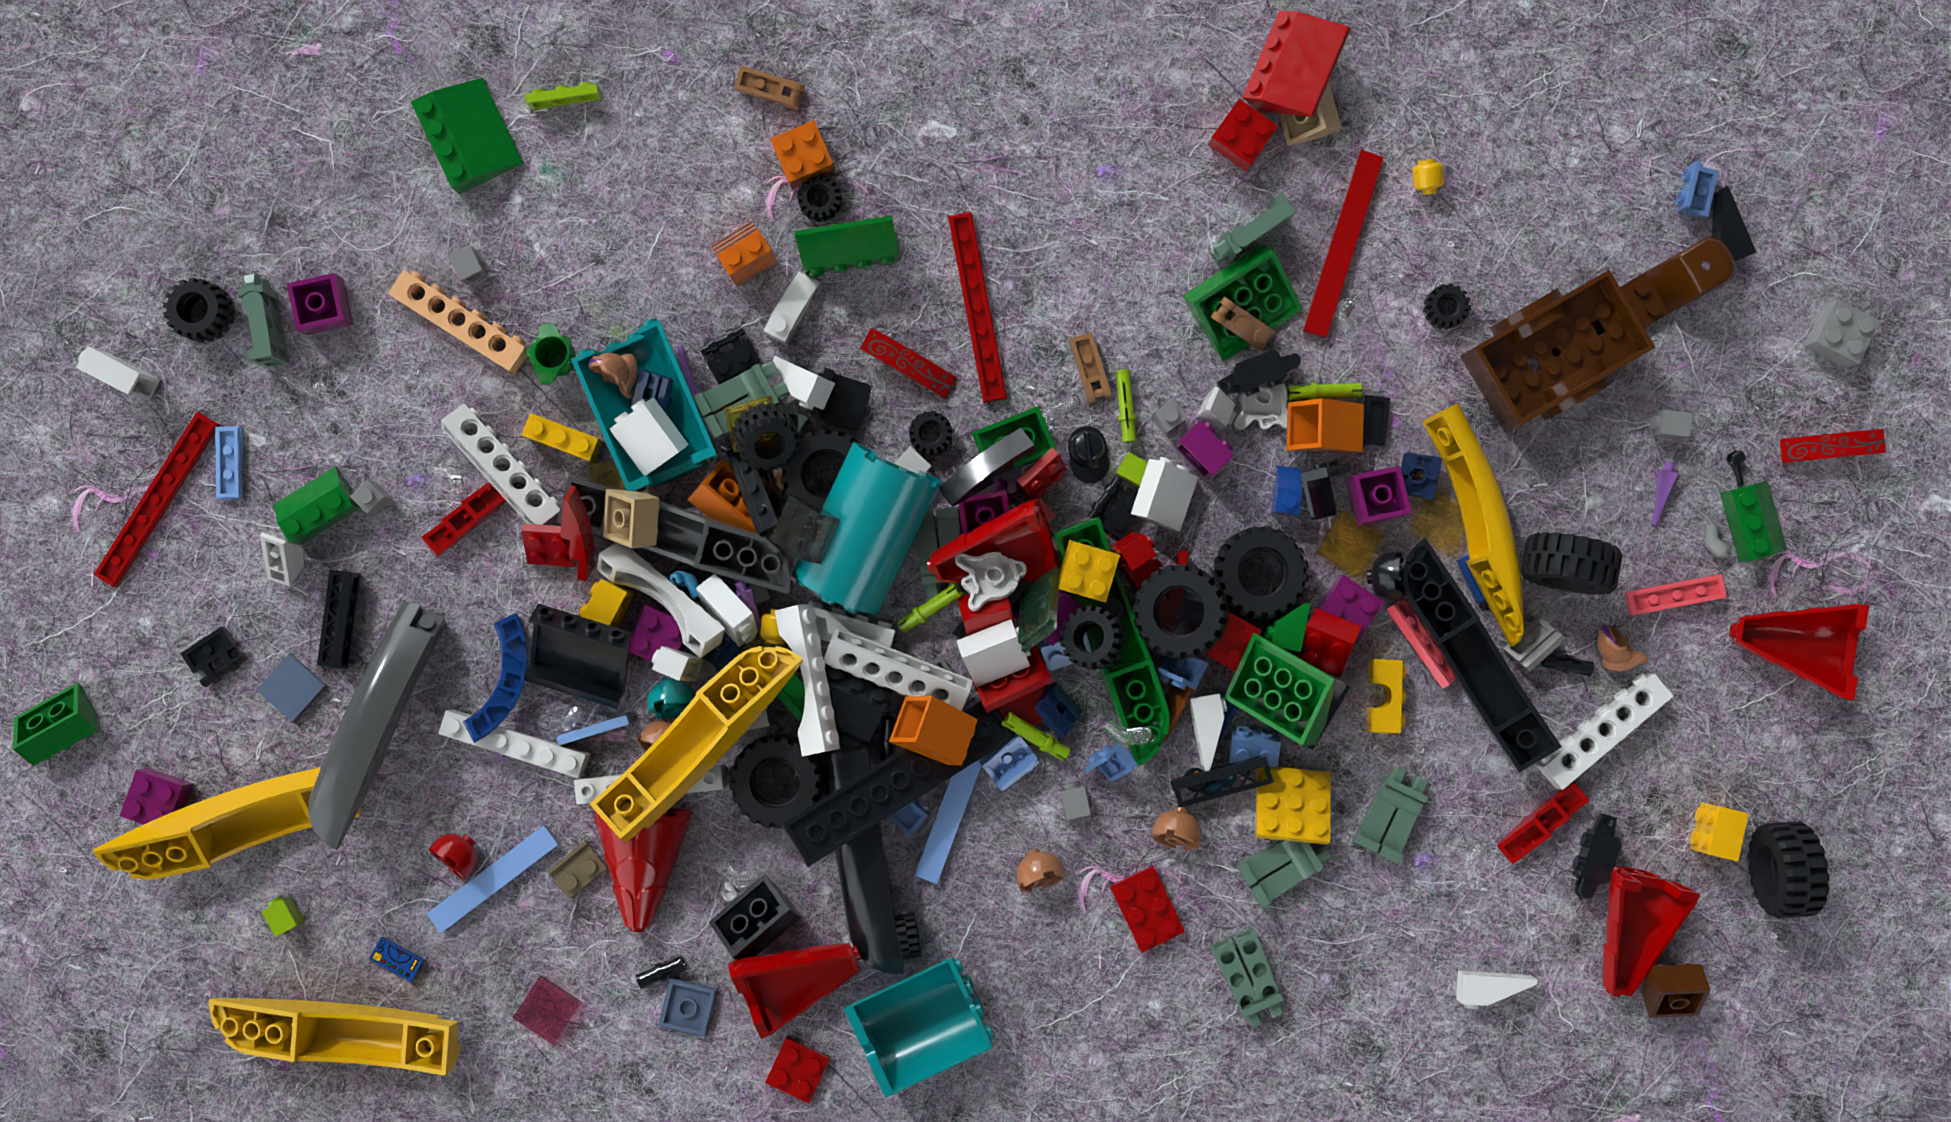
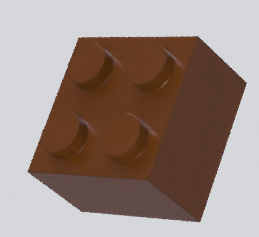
M1683 963L1670 966L1659 964L1652 966L1641 993L1649 1018L1698 1016L1711 989L1702 964Z

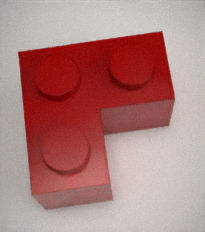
M1131 532L1111 545L1110 549L1111 552L1120 555L1118 560L1120 569L1132 588L1139 590L1145 579L1152 576L1151 574L1156 570H1160L1161 563L1153 550L1155 544L1148 535L1145 536L1144 534Z

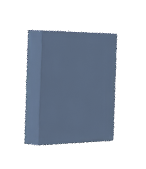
M288 654L258 687L257 691L291 722H295L327 685L293 654Z
M670 977L658 1026L706 1037L718 988Z

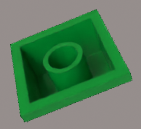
M1296 604L1288 609V612L1270 621L1268 626H1264L1262 637L1286 651L1301 652L1310 604Z

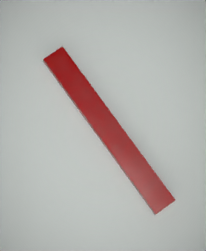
M1364 150L1359 152L1302 330L1303 332L1321 338L1327 337L1381 168L1383 156Z
M972 212L948 216L983 404L1007 400Z
M197 411L96 569L93 574L94 576L114 588L119 586L215 434V427L220 426L219 423Z

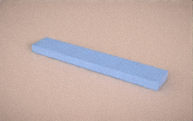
M984 757L951 777L914 876L935 884L938 883L980 771V761Z
M543 825L429 911L427 916L440 933L444 932L560 843L548 827Z

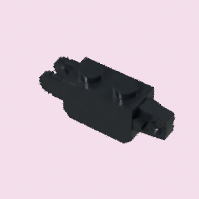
M1274 350L1236 363L1230 375L1216 383L1217 387L1226 395L1234 393L1242 395L1245 393L1247 397L1260 392V387L1268 385L1270 389L1283 384L1282 379L1288 376L1287 372L1292 369L1294 370V368L1296 369L1301 364V357L1295 353L1280 357L1278 352Z
M1600 813L1593 828H1587V831L1581 836V849L1579 855L1573 860L1572 868L1574 869L1573 874L1577 875L1574 893L1584 899H1591L1595 895L1594 892H1596L1598 883L1604 885L1610 882L1611 872L1615 867L1622 845L1619 838L1614 837L1617 818Z

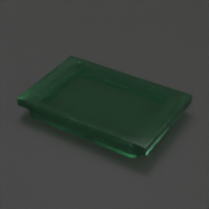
M1057 567L1046 572L1021 593L1018 643L1022 645L1021 651L1024 653L1057 630L1059 569Z

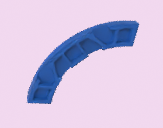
M517 613L493 624L500 641L501 671L496 687L487 702L475 714L463 721L474 743L487 736L501 724L514 708L524 686V673L527 670L528 657L526 637Z

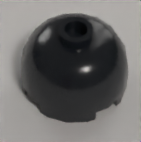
M1402 552L1382 554L1373 562L1372 570H1367V583L1372 584L1374 592L1385 600H1403L1405 595L1403 567L1400 566V563H1404Z

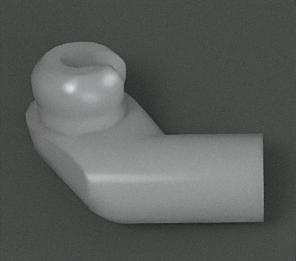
M1706 525V549L1717 558L1728 557L1731 550L1728 545L1718 538L1719 526Z

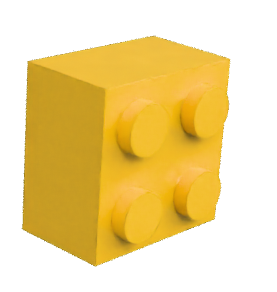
M1069 540L1056 587L1060 590L1106 603L1120 555Z
M600 579L599 583L596 581L593 584L589 593L592 596L588 604H583L578 616L618 628L635 593L618 584H613L610 580Z
M1701 802L1700 807L1695 812L1696 825L1695 830L1690 835V849L1738 862L1749 813Z

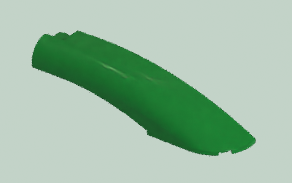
M1099 517L1080 521L1072 526L1052 532L1061 565L1069 540L1111 552ZM1116 567L1108 597H1115L1123 604L1124 612L1120 618L1122 621L1120 624L1126 628L1123 634L1127 636L1128 641H1123V645L1127 647L1125 651L1121 650L1120 652L1122 658L1120 660L1115 659V665L1112 667L1106 666V669L1099 670L1130 753L1139 766L1150 760L1160 750V746L1169 730V710L1152 659L1144 640L1141 639L1138 634L1139 631L1134 625L1133 620L1135 616ZM1071 593L1073 600L1084 609H1086V606L1099 607L1101 602ZM1096 624L1086 631L1092 652L1098 650L1104 640L1103 629L1099 624Z

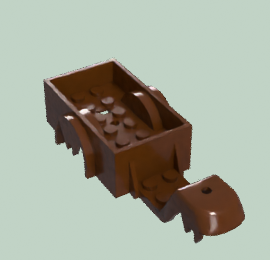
M1711 235L1622 286L1618 285L1611 271L1607 270L1562 296L1557 288L1490 327L1494 336L1462 354L1460 357L1504 432L1517 428L1540 414L1544 420L1549 419L1613 383L1609 374L1656 348L1645 327L1731 280L1736 274L1734 256L1721 239ZM1708 262L1710 265L1709 270H1703L1701 264ZM1596 320H1599L1605 330L1599 336L1591 324ZM1532 357L1536 359L1541 368L1535 373L1527 362Z

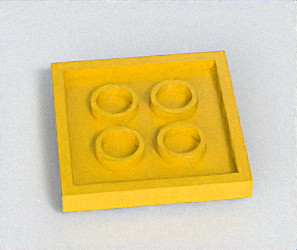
M1270 767L1274 783L1256 788L1255 838L1328 845L1330 843L1331 772ZM1258 768L1256 781L1267 779L1265 768Z

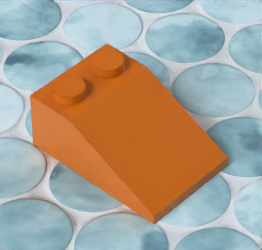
M722 459L687 500L708 517L756 533L732 466Z

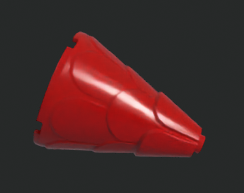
M1038 499L1022 503L994 520L978 526L970 533H963L931 553L930 559H927L928 569L930 573L935 574L938 582H961L964 577L969 576L967 571L961 569L955 563L956 556L961 553L970 556H981L985 553L1000 552L1001 555L1009 559L1022 561L1027 567V572L1020 581H1051L1058 579L1060 573L1050 526Z
M1857 603L1828 608L1817 607L1792 612L1782 610L1740 617L1736 624L1731 623L1729 637L1733 638L1734 644L1769 664H1776L1800 679L1807 680L1840 699L1854 701L1858 676H1852L1859 633L1866 629L1870 605Z
M668 809L648 829L646 827L642 828L627 843H624L594 810V820L605 852L604 858L613 881L612 889L624 925L630 928V932H644L645 928L652 925L667 890V881L678 858V851L690 824L692 809Z
M1627 866L1614 867L1611 872L1609 885L1606 943L1603 944V986L1608 994L1615 997L1634 995L1650 973L1652 966L1657 964V959L1696 906L1700 893L1676 881L1671 883L1667 879L1660 878L1661 876L1655 873Z
M850 943L809 946L804 950H790L777 954L741 958L729 962L728 968L738 994L742 993L749 1007L753 1024L760 1038L764 1039L775 1033L799 1014L805 1012L824 996L830 995L860 972L857 961L861 960V956L857 946L851 947Z

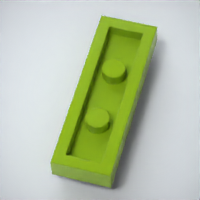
M582 82L579 86L575 87L560 85L555 87V90L548 91L545 89H534L531 91L532 93L525 94L526 104L531 110L602 100L601 90L593 82Z

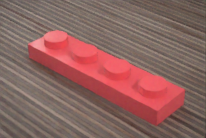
M1722 574L1624 592L1629 616L1727 598Z
M1404 596L1403 600L1394 601L1386 609L1391 619L1403 632L1405 639L1413 646L1419 659L1425 663L1432 673L1434 680L1439 683L1442 689L1449 686L1456 677L1417 614Z

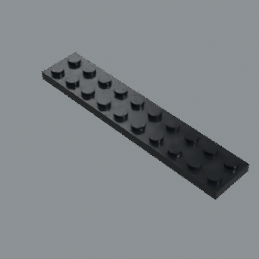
M980 701L964 711L978 720L975 726V734L970 740L967 756L962 765H946L904 748L781 824L806 867H810L1014 738L1011 731L1002 725L1003 718L997 709L987 713Z

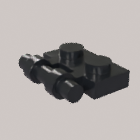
M742 326L734 330L731 328L725 331L726 334L715 340L712 338L706 341V345L699 348L703 357L711 352L713 353L715 358L708 361L707 364L719 385L752 366L761 363L749 340L740 344L738 338L746 334ZM731 342L734 348L721 354L719 348Z
M1114 477L1111 483L1106 484L1103 488L1104 493L1097 502L1094 501L1091 506L1092 510L1087 517L1091 519L1101 515L1106 518L1102 523L1103 529L1120 540L1137 517L1132 515L1131 511L1138 493L1130 487H1127L1123 494L1120 493L1117 489L1122 482ZM1113 497L1118 502L1110 512L1105 507Z
M219 627L180 653L193 674L203 670L206 676L200 679V683L205 688L212 683H218L222 680V676L230 671H236L240 668V664L247 660L242 653L235 657L231 655L230 652L238 646L225 627ZM221 658L224 664L214 669L212 663Z

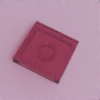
M541 975L513 1016V1019L551 1044H554L582 1001Z

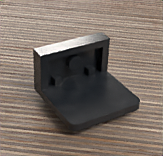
M825 367L824 372H819L818 376L834 382L835 385L824 409L822 410L814 406L813 410L810 411L811 416L851 430H858L872 390L871 386L838 375L834 370Z
M1338 460L1313 465L1314 470L1300 473L1301 487L1305 492L1307 501L1306 510L1310 518L1317 520L1336 515L1337 510L1329 477L1349 473V463L1339 464Z

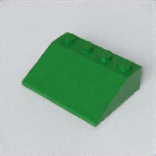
M483 78L434 90L410 101L451 188L458 194L524 164Z
M892 216L794 231L805 275L810 274V277L822 276L824 272L832 270L834 273H843L851 267L868 269L872 267L871 264L876 263L887 266L895 264V260H900Z
M1264 244L1183 295L1193 317L1222 361H1225L1250 344L1211 318L1214 311L1217 312L1222 304L1220 302L1224 297L1272 330L1303 310L1275 251ZM1230 310V311L1228 312V314L1226 315V317H1225L1226 319H1227V318L1229 317V315L1232 313L1231 310Z
M1253 633L1224 699L1300 745H1316L1327 721L1336 679L1262 636Z

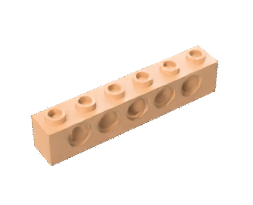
M405 270L402 271L388 292L390 296L506 370L516 374L527 357L528 348L524 347L527 342L516 335L510 338L504 334L507 329L496 322H493L492 325L484 321L486 316L473 309L472 312H469L464 308L466 303L455 296L452 299L444 296L446 291L433 283L431 287L425 284L426 278L414 270L411 274ZM424 289L425 296L421 300H417L416 295L418 291ZM444 302L445 309L441 313H437V305ZM465 315L464 324L457 326V318ZM480 328H485V336L477 339V331ZM505 340V349L498 352L496 349L497 344Z

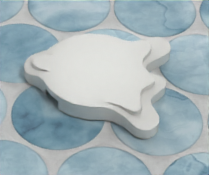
M1285 384L1270 389L1268 385L1260 387L1259 393L1249 397L1245 393L1239 395L1241 409L1233 423L1237 430H1244L1253 420L1258 421L1261 430H1267L1275 424L1287 429L1288 394Z
M1000 552L985 553L981 556H970L961 553L955 558L956 565L969 573V576L962 579L961 585L970 593L968 607L972 611L980 610L989 601L1001 600L1010 596L1027 572L1025 563L1015 561L1012 558L1009 559L1001 555Z

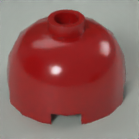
M447 833L435 840L428 849L438 861H441L449 868L450 872L462 880L470 876L478 862L477 851L473 847L476 842L467 834L461 837L455 833Z

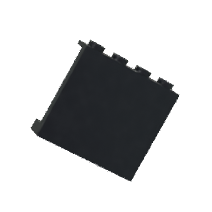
M538 603L528 621L533 623L530 665L524 673V680L617 709L625 693L633 633Z

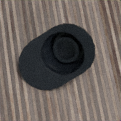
M1083 426L1077 428L1068 440L1071 469L1078 480L1093 484L1105 477L1108 471L1109 459L1104 435L1094 427Z

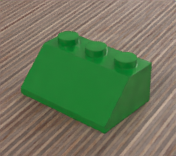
M336 466L274 504L277 524L287 541L294 545L305 543L361 507L350 497L353 492Z
M1768 480L1720 493L1739 562L1752 561L1787 550Z
M77 682L14 717L13 750L32 766L48 760L54 754L63 749H68L74 743L91 736L97 731V713L81 684Z

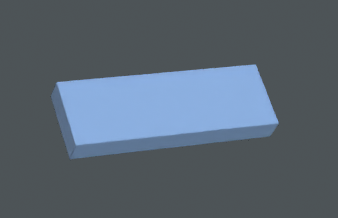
M215 427L216 499H244L243 427Z
M624 715L558 735L556 738L558 745H563L633 724L631 715Z

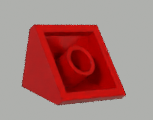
M970 594L957 599L967 636L1010 619L1015 627L1008 597L989 601L978 611H972L968 607Z

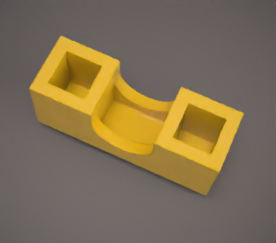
M532 413L529 414L522 432V436L564 451L594 464L604 442L596 437Z
M1368 659V683L1382 685L1387 693L1384 704L1379 707H1367V731L1401 733V728L1405 726L1402 704L1405 703L1406 693L1405 689H1402V679L1406 678V666L1403 665V660Z

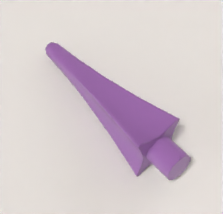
M679 345L678 353L681 370L692 396L700 392L690 371L683 346Z
M1665 461L1664 468L1662 470L1657 469L1653 526L1658 525L1665 502L1679 474L1673 472L1675 462Z
M738 580L735 582L737 589L734 592L753 613L757 630L760 634L761 620L750 583L746 585L744 581Z

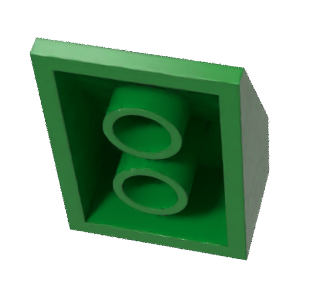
M1039 406L971 433L979 453H982L1019 428L1023 429L1033 442L1035 450L1014 461V467L1006 472L1037 462L1052 447L1057 451Z

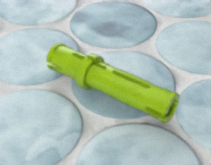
M1130 369L1115 371L1120 411L1118 422H1121L1122 443L1137 442L1135 426L1137 415L1134 414ZM1124 384H1125V389H1126V399H1127V403H1125V398H1124V388H1123V385H1124ZM1126 409H1128L1129 428H1127Z
M1310 382L1309 385H1288L1287 391L1297 392L1287 393L1288 400L1361 398L1362 392L1352 390L1362 389V384L1358 382L1316 385V382Z
M953 583L923 605L915 606L911 613L897 621L898 625L902 624L899 626L900 630L907 634L917 625L928 622L932 615L963 596L961 587L957 583Z
M1011 712L1003 719L1002 725L1032 742L1043 753L1047 752L1062 762L1064 758L1068 757L1070 748L1057 742L1051 734L1041 732Z

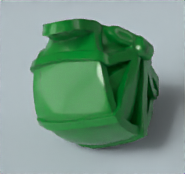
M551 323L541 325L538 337L535 338L530 348L527 349V357H530L534 373L537 374V378L542 385L553 383L557 376L568 375L574 366L571 359L577 357L571 344V339L561 335L556 326Z

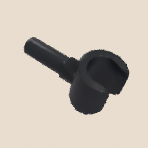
M1735 450L1726 457V461L1733 467L1737 485L1744 484L1739 464L1744 462L1746 457L1741 450Z

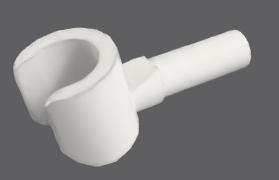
M732 883L724 884L725 888L730 891L729 893L721 892L725 901L732 902L741 895V893L736 891Z

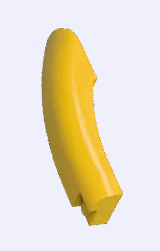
M1456 403L1423 420L1422 423L1442 458L1456 493L1464 523L1469 560L1465 562L1509 646L1513 647L1521 641L1524 632L1522 580L1515 537L1495 474L1459 403Z
M758 646L739 654L699 689L693 700L657 741L590 803L592 808L624 843L632 839L642 828L646 827L648 829L686 794L738 741L781 691L801 665L803 659L793 651L779 646Z
M321 767L268 779L194 803L116 837L95 848L93 853L100 862L116 872L119 869L130 873V877L137 879H158L210 868L211 864L262 842L311 828L308 804ZM360 806V808H359V810H358V812H357L355 818L360 816L361 806Z
M259 998L209 999V1010L213 1025L226 1038L224 1042L233 1049L248 1055L290 1062L322 1061L378 1065L446 1076L457 1063L461 1050V1043L457 1042L459 1021L441 1019V1015L378 1006L323 1001Z

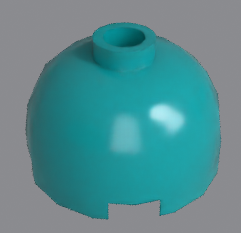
M669 676L662 678V681L656 683L648 693V715L650 716L655 713L658 719L677 718L680 715L679 712H683L695 697L693 689L684 681H678Z

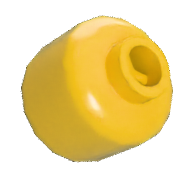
M1436 158L1417 161V165L1412 168L1413 186L1416 190H1422L1423 195L1438 193L1437 188L1445 184L1443 164L1437 162Z
M771 609L770 614H764L761 618L760 636L765 639V643L785 645V640L779 635L775 615L776 609Z

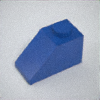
M1284 466L1276 467L1271 514L1294 517L1300 515L1303 491L1301 487V469Z

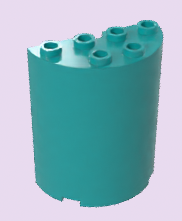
M950 957L843 1008L885 1098L993 1048L991 1040L995 1038L990 1024H985L983 1016H985L984 1007L979 996H973V983L968 974L963 975L964 968L959 958L954 959Z

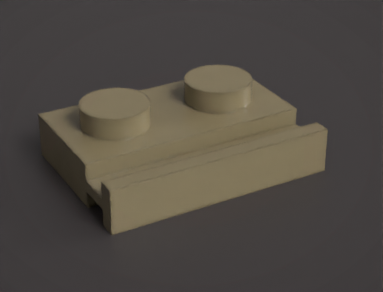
M585 840L547 871V873L553 877L556 884L570 899L606 870L608 866L595 849L589 845V842Z

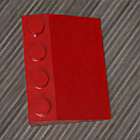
M1279 11L1242 98L1257 111L1314 117L1351 28L1301 12Z

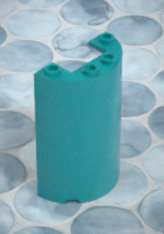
M656 318L645 321L643 327L637 329L638 332L627 336L628 340L621 343L619 341L612 342L606 345V350L601 352L594 349L591 350V348L583 349L577 353V357L571 359L627 491L642 492L647 490L646 486L658 487L706 466L708 464L706 459L710 458L713 461L718 457L663 325ZM603 353H614L620 356L632 354L637 360L638 369L644 368L650 370V372L672 378L674 380L670 394L672 401L668 402L666 415L689 445L644 476L609 430L617 424L614 421L615 418L625 411L628 415L633 412L630 409L632 398L624 397L620 393L618 385L609 381L603 382V377L600 373H595L589 369L588 362L593 356ZM635 382V384H634V386H633V388H632V391H631L632 394H634L636 382ZM653 389L649 391L650 399L652 398Z
M853 442L792 571L797 578L796 583L820 594V599L828 604L833 605L836 602L843 605V608L848 612L855 614L857 611L873 615L878 613L938 492L942 479L921 470L917 474L880 458L875 450Z

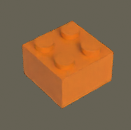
M815 120L770 138L791 189L801 186L803 181L806 183L809 177L815 178V175L822 177L835 171Z

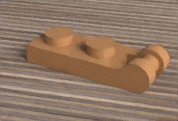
M742 65L734 85L735 91L785 105L794 110H798L800 105L799 97L805 89V85ZM785 89L791 90L790 97L783 95Z
M1224 297L1220 302L1222 304L1217 312L1214 311L1211 318L1262 352L1275 331ZM1231 310L1232 313H1231V314L1229 315V317L1226 319V318H1225L1226 315H1227L1228 312Z
M1092 332L1069 339L1088 404L1096 402L1095 399L1104 397L1106 399L1112 397ZM1099 381L1101 388L1093 390L1091 383Z

